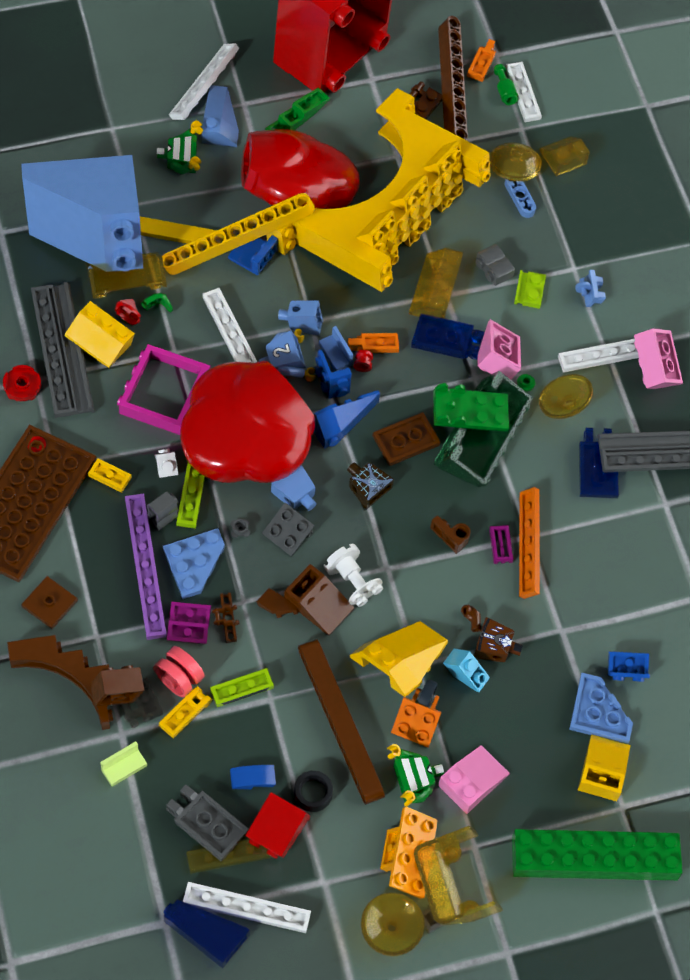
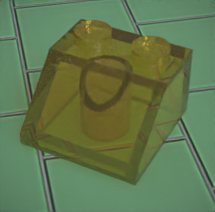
M571 136L540 148V152L556 176L587 165L590 154L582 139Z

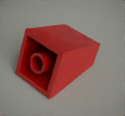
M270 792L245 836L250 838L248 843L258 849L261 845L267 848L266 853L275 859L278 856L284 858L311 816Z

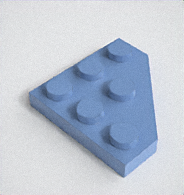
M218 528L163 546L182 599L201 594L207 579L214 570L216 562L225 548Z
M581 673L569 730L589 735L593 734L628 744L633 722L625 715L621 705L614 695L609 692L601 677Z

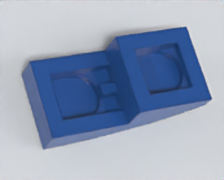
M252 765L230 769L232 789L251 790L253 787H274L276 785L274 765Z

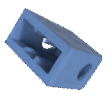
M291 301L288 310H279L278 319L288 321L292 331L301 329L302 333L320 336L323 318L319 301Z
M302 465L290 476L271 483V492L294 510L303 505L310 511L317 504L312 499L315 495V485Z

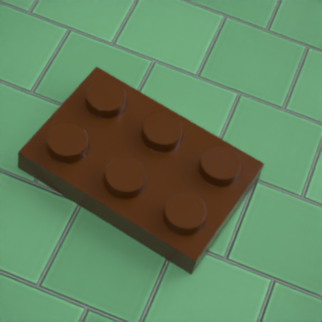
M424 412L375 431L372 435L389 466L440 446V441Z

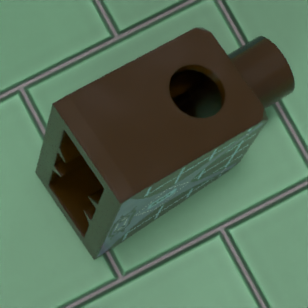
M354 462L347 469L352 475L349 487L366 510L393 488L394 479L372 463H367L363 468H360Z

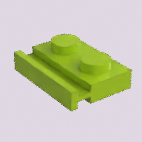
M520 270L514 304L520 303L523 306L540 309L546 275L534 272L525 273L523 270Z

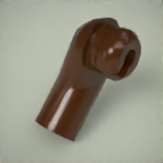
M463 605L461 613L471 622V631L480 632V613L470 605Z

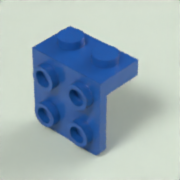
M322 349L318 350L317 357H315L317 365L315 373L317 378H321L323 393H327L329 399L343 397L350 393L352 375L350 369L346 368L331 373Z

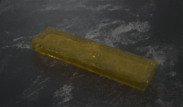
M249 840L240 841L222 862L205 848L186 852L190 874L272 858V856L266 853L267 848L261 845L258 849L248 843Z

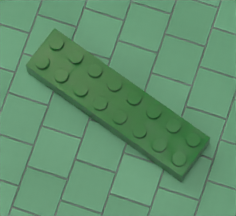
M515 829L512 835L513 877L678 881L682 875L680 833Z

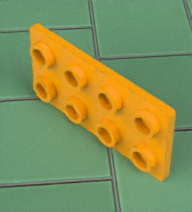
M403 807L399 827L387 830L380 869L386 872L391 871L390 887L420 899L425 897L437 819L409 807Z

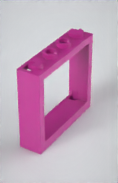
M148 344L146 349L140 353L138 365L133 367V376L131 380H127L123 396L120 395L117 401L119 414L180 435L183 417L190 407L192 389L177 420L131 404L129 401L150 358L198 374L195 383L211 367L210 365Z

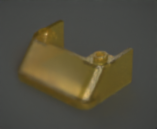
M158 252L142 254L143 269H132L129 271L106 272L90 263H86L93 299L107 297V293H110V291L146 286L154 290L161 288V285L167 287L162 256Z
M470 826L422 843L414 851V858L433 918L441 925L474 922L503 911L502 906L495 901L479 906L478 903L472 900L461 903L449 865L457 862L462 855L459 843L478 836V833Z

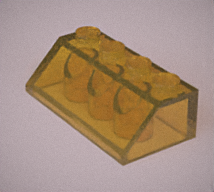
M444 248L426 254L409 310L410 315L444 323L461 267L463 252Z

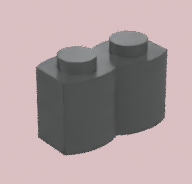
M497 244L477 252L476 265L485 272L486 279L492 282L493 285L496 286L514 277L515 269L505 257Z
M167 491L147 505L149 522L157 531L178 517V500L172 493L169 494Z

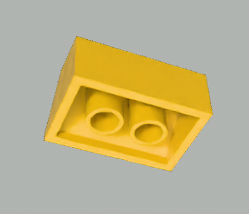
M90 301L78 313L64 336L103 365L110 368L131 346L135 333Z

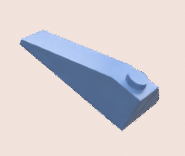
M211 85L209 88L202 125L203 144L237 147L239 129L227 87Z

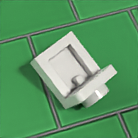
M170 448L158 450L159 454H155L159 478L178 475L175 452H170Z

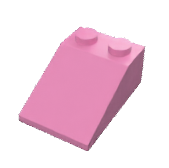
M490 319L478 352V367L482 371L494 375L498 380L509 383L521 370L520 336Z
M481 745L440 777L438 786L468 814L510 773Z

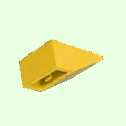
M591 734L578 791L617 802L625 779L630 745Z

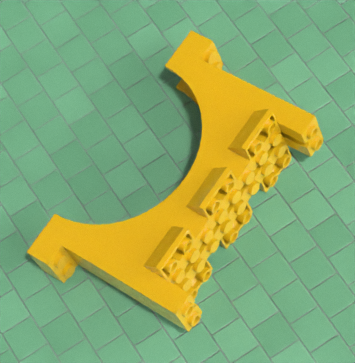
M398 88L376 109V113L388 120L378 131V134L387 139L402 157L399 171L390 184L377 195L359 204L336 209L315 208L311 215L266 234L267 240L272 235L278 238V252L286 255L297 244L381 292L386 287H389L393 281L391 269L392 265H395L399 259L398 246L405 242L410 247L419 240L420 235L431 226L430 212L435 207L440 212H443L451 206L453 200L463 192L462 179L480 188L491 176L488 151L416 115L414 97Z

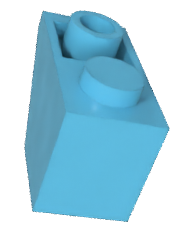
M454 648L443 662L455 678L476 692H480L490 678L470 651Z

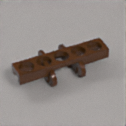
M222 593L220 594L221 608L212 610L216 617L213 624L217 626L224 625L226 643L237 642L235 626L239 624V620L234 622L233 610L237 609V605L232 606L231 593L224 595ZM223 598H229V602L224 603ZM220 613H222L223 619L221 620L219 615ZM230 615L232 620H226L225 616ZM232 626L233 629L227 630V627ZM229 633L234 635L233 639H228Z

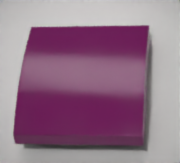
M171 602L167 640L207 644L211 605Z

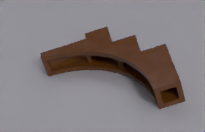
M56 635L7 642L11 668L30 667L57 673L78 686L94 706L90 683L103 668L109 667V664L89 667L88 657L83 656L82 650L62 652L61 641L57 642ZM107 705L94 707L99 716L102 730L110 729V722L113 721L112 709L108 710Z

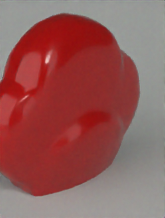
M290 129L249 132L243 150L241 168L242 187L272 206L300 193H306L317 209L343 208L349 206L358 192L360 176L357 167L343 152L328 144L321 143L308 134Z
M268 361L256 363L226 362L207 370L194 384L190 397V407L181 423V445L189 464L198 473L211 480L221 483H233L244 480L259 483L276 482L293 474L305 461L311 445V435L315 429V418L298 392Z

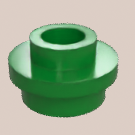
M523 374L517 379V387L522 392H529L535 387V379L531 375Z

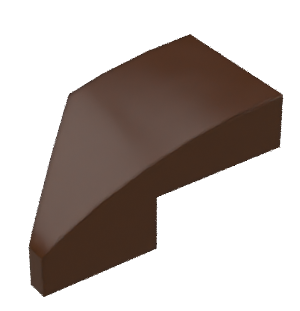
M270 588L256 601L259 607L271 614H276L277 618H281L283 614L293 612L294 615L299 613L295 605Z

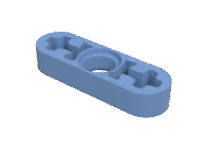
M508 173L504 184L521 216L525 218L532 217L535 214L536 204L518 173ZM522 192L525 197L519 198L516 196V193Z

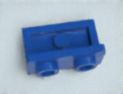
M609 651L607 675L613 676V680L625 681V677H633L632 681L644 682L645 678H650V674H648L649 653Z

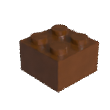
M132 665L123 666L121 669L115 670L113 667L103 668L90 683L94 707L133 703L144 692L140 667L133 668Z

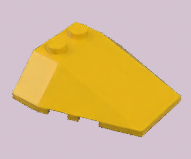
M419 621L363 644L350 654V658L362 667L369 663L373 664L390 677L391 688L406 697L420 686L422 678L426 672L430 671L432 663L435 659H438L448 644V640Z

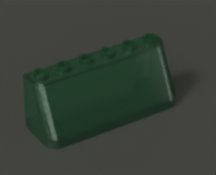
M500 371L484 378L478 384L475 391L508 394V431L454 427L434 462V465L439 469L476 487H485L489 483L491 473L498 467L499 458L505 454L506 446L514 438V431L522 423V417L530 409V402L533 398Z

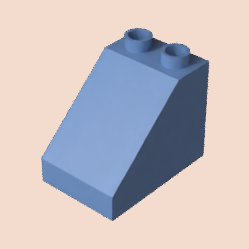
M132 155L21 164L29 235L106 272L143 269L140 215Z

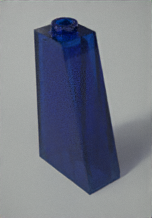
M176 900L174 904L169 903L163 911V918L166 924L221 968H224L250 936V930L247 927L180 900Z

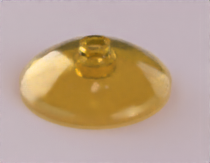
M509 142L501 144L492 150L489 157L492 170L502 178L512 181L530 180L539 174L542 166L539 154L531 147L522 143Z
M578 374L558 377L542 390L539 397L540 409L546 416L553 419L573 417L582 412L592 400V384L586 377Z
M381 894L372 899L363 911L361 918L363 937L367 944L380 954L386 956L404 955L419 944L424 933L425 922L421 909L415 901L403 894ZM393 925L395 930L390 931L388 926Z

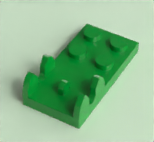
M446 383L437 385L433 390L435 426L508 431V394L465 390V386L462 384L455 386L453 389H448Z

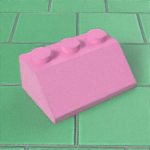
M650 329L635 334L634 345L638 351V362L642 368L643 383L646 388L658 389L683 384L671 331Z

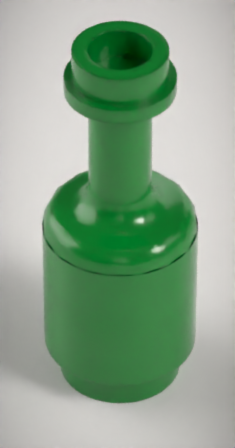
M497 64L494 67V74L498 75L500 80L497 84L499 95L505 105H513L518 100V93L514 82L506 78V68L503 64Z

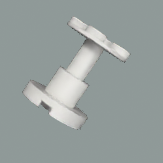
M349 544L351 548L341 547L330 555L327 559L328 565L324 564L323 567L329 575L340 573L345 581H351L357 590L351 595L349 603L351 605L357 604L358 607H361L368 602L369 597L373 594L377 595L383 590L382 580L376 578L367 583L359 574L361 568L355 561L359 557L360 550L355 544Z

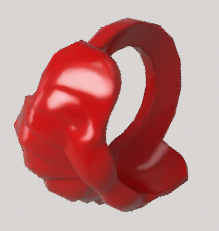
M133 299L120 300L116 303L115 312L122 320L131 325L140 322L141 315L137 311Z

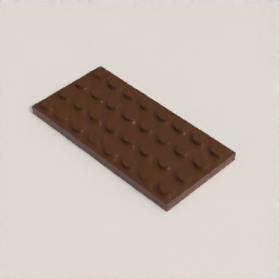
M30 424L0 469V574L19 583L97 460L96 455ZM40 436L46 441L45 449L41 441L34 440L30 443L32 437ZM39 446H42V450L39 452L31 450V447L39 449Z

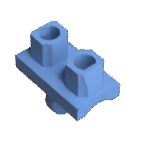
M589 270V274L579 280L580 283L575 286L576 292L584 296L586 307H591L594 303L601 304L606 299L605 292L598 291L603 285V278L596 276L595 270Z

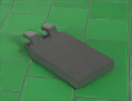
M185 785L180 790V796L189 803L182 808L171 799L166 805V810L175 817L176 825L222 862L245 837L249 829L205 792L201 791L197 794L189 786Z

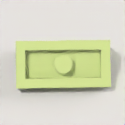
M136 741L100 762L101 771L112 787L147 767V762L139 752Z

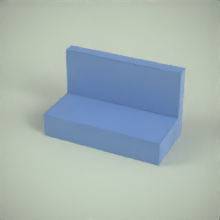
M334 326L332 328V335L319 340V346L334 371H339L352 366L353 353L338 328Z

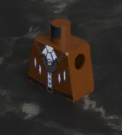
M486 617L474 657L476 659L505 662L508 653L520 656L523 645L512 641L514 630Z

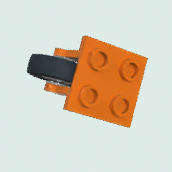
M428 679L423 690L420 688L416 689L412 700L406 697L403 698L391 733L429 748L442 713L435 709L440 696L435 695L437 682Z

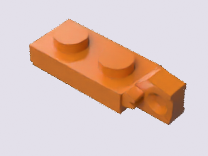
M489 39L485 47H479L467 72V77L481 82L484 81L496 53L493 50L495 47L494 40Z
M361 333V336L348 338L347 341L351 351L368 350L372 353H399L398 333Z

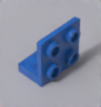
M273 235L265 241L257 238L233 249L228 255V259L258 276L278 251V238Z

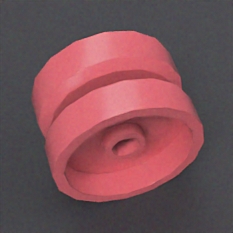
M173 646L166 653V659H160L153 666V670L160 681L169 690L182 698L186 697L192 690L191 684L197 685L205 677L202 668L193 657L177 646Z

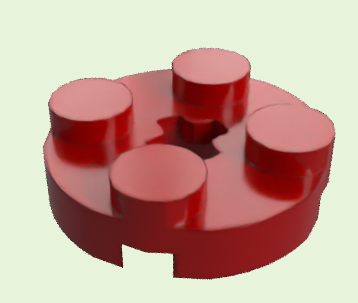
M17 365L13 367V370L7 371L3 377V388L7 397L16 401L34 400L41 389L40 375L31 366ZM21 380H24L26 385L20 386L17 383H20Z

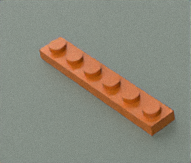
M536 487L520 492L519 597L523 599L540 594L539 489Z

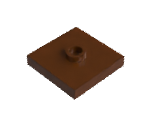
M46 576L21 606L53 629L75 605L78 598Z

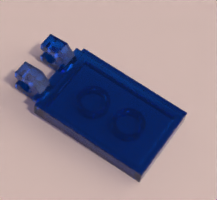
M420 314L411 347L461 359L468 358L469 356L471 359L478 360L480 347L472 345V343L481 345L485 332L474 330V325Z
M585 428L584 441L579 443L580 497L618 498V472H603L599 443L593 442V428ZM604 428L602 434H611L612 429Z

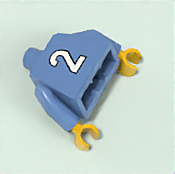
M296 329L294 333L291 330L277 333L270 343L266 345L268 356L259 359V362L268 361L285 376L305 377L309 382L313 381L316 377L315 375H310L315 372L313 367L304 370L306 365L299 343H302L304 340V335H301V329Z

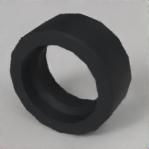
M311 770L304 772L298 777L294 786V798L301 809L307 812H318L329 805L332 799L333 785L326 774ZM311 780L322 783L325 787L324 798L318 802L305 800L301 793L303 784Z

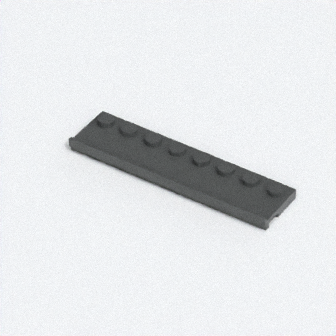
M64 282V285L53 286L52 284L31 288L55 418L88 412L95 413L83 350L64 336L76 318L70 284Z
M690 431L597 435L603 472L690 469Z

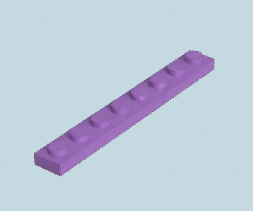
M144 494L125 496L147 640L164 638L167 635Z

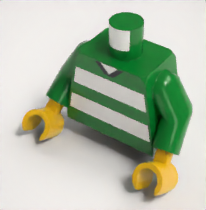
M195 120L192 122L191 128L184 133L169 138L168 148H157V158L167 159V168L180 175L196 173L200 169L199 163L202 161L197 157V135L195 133L201 134L203 132V129L200 127L202 124Z
M397 744L387 747V750H391L392 753L388 755V758H397L394 760L393 767L402 793L400 798H403L405 802L404 806L407 807L411 803H423L433 792L436 783L435 778L444 774L442 764L430 766L427 756L400 749Z

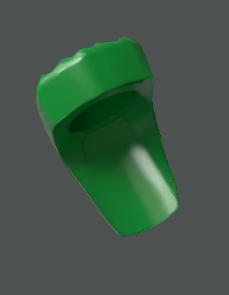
M154 293L145 298L141 303L146 310L157 304H162L170 313L173 311L169 299L163 293Z

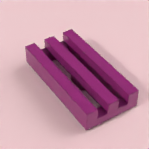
M509 525L490 526L489 533L493 563L498 564V562H501L502 564L508 561L513 563ZM501 530L505 531L508 556L506 557L504 554ZM494 531H497L500 557H498Z

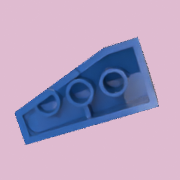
M379 390L361 395L356 401L352 402L351 399L344 401L343 405L337 406L335 403L314 413V434L324 449L337 445L379 403Z

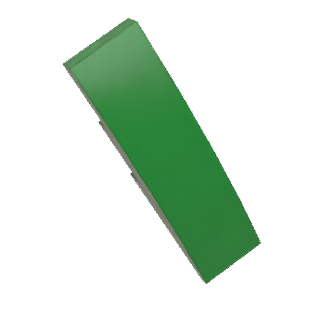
M318 87L293 102L292 108L280 114L278 120L267 126L265 130H296L330 101V98Z

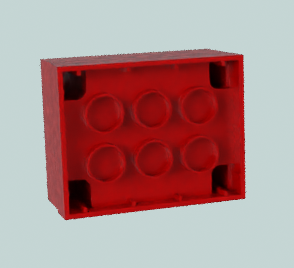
M278 0L273 62L312 91L319 87L323 92L328 89L333 93L337 92L346 80V75L344 74L370 50L375 49L377 52H380L387 46L391 37L387 33L392 0Z

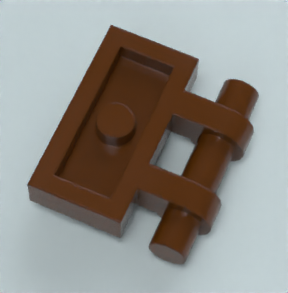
M420 81L412 87L409 94L414 98L416 96L420 98L418 101L414 100L415 114L427 119L442 102V94L430 87L425 92L422 90L425 84Z

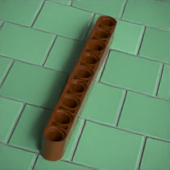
M451 15L438 28L444 129L466 140L468 132L461 24L457 17Z
M318 639L298 645L303 664L363 803L366 805L384 798L385 794Z

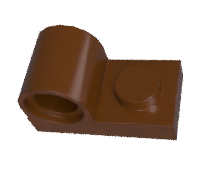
M438 515L431 521L430 528L456 554L468 544L471 533L468 525L458 523L450 528L449 523ZM457 534H462L465 537H458Z

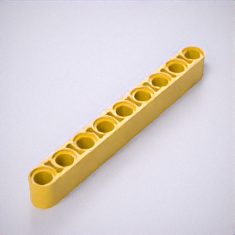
M300 193L165 253L161 257V264L170 275H176L305 218L314 212L315 206L306 193Z

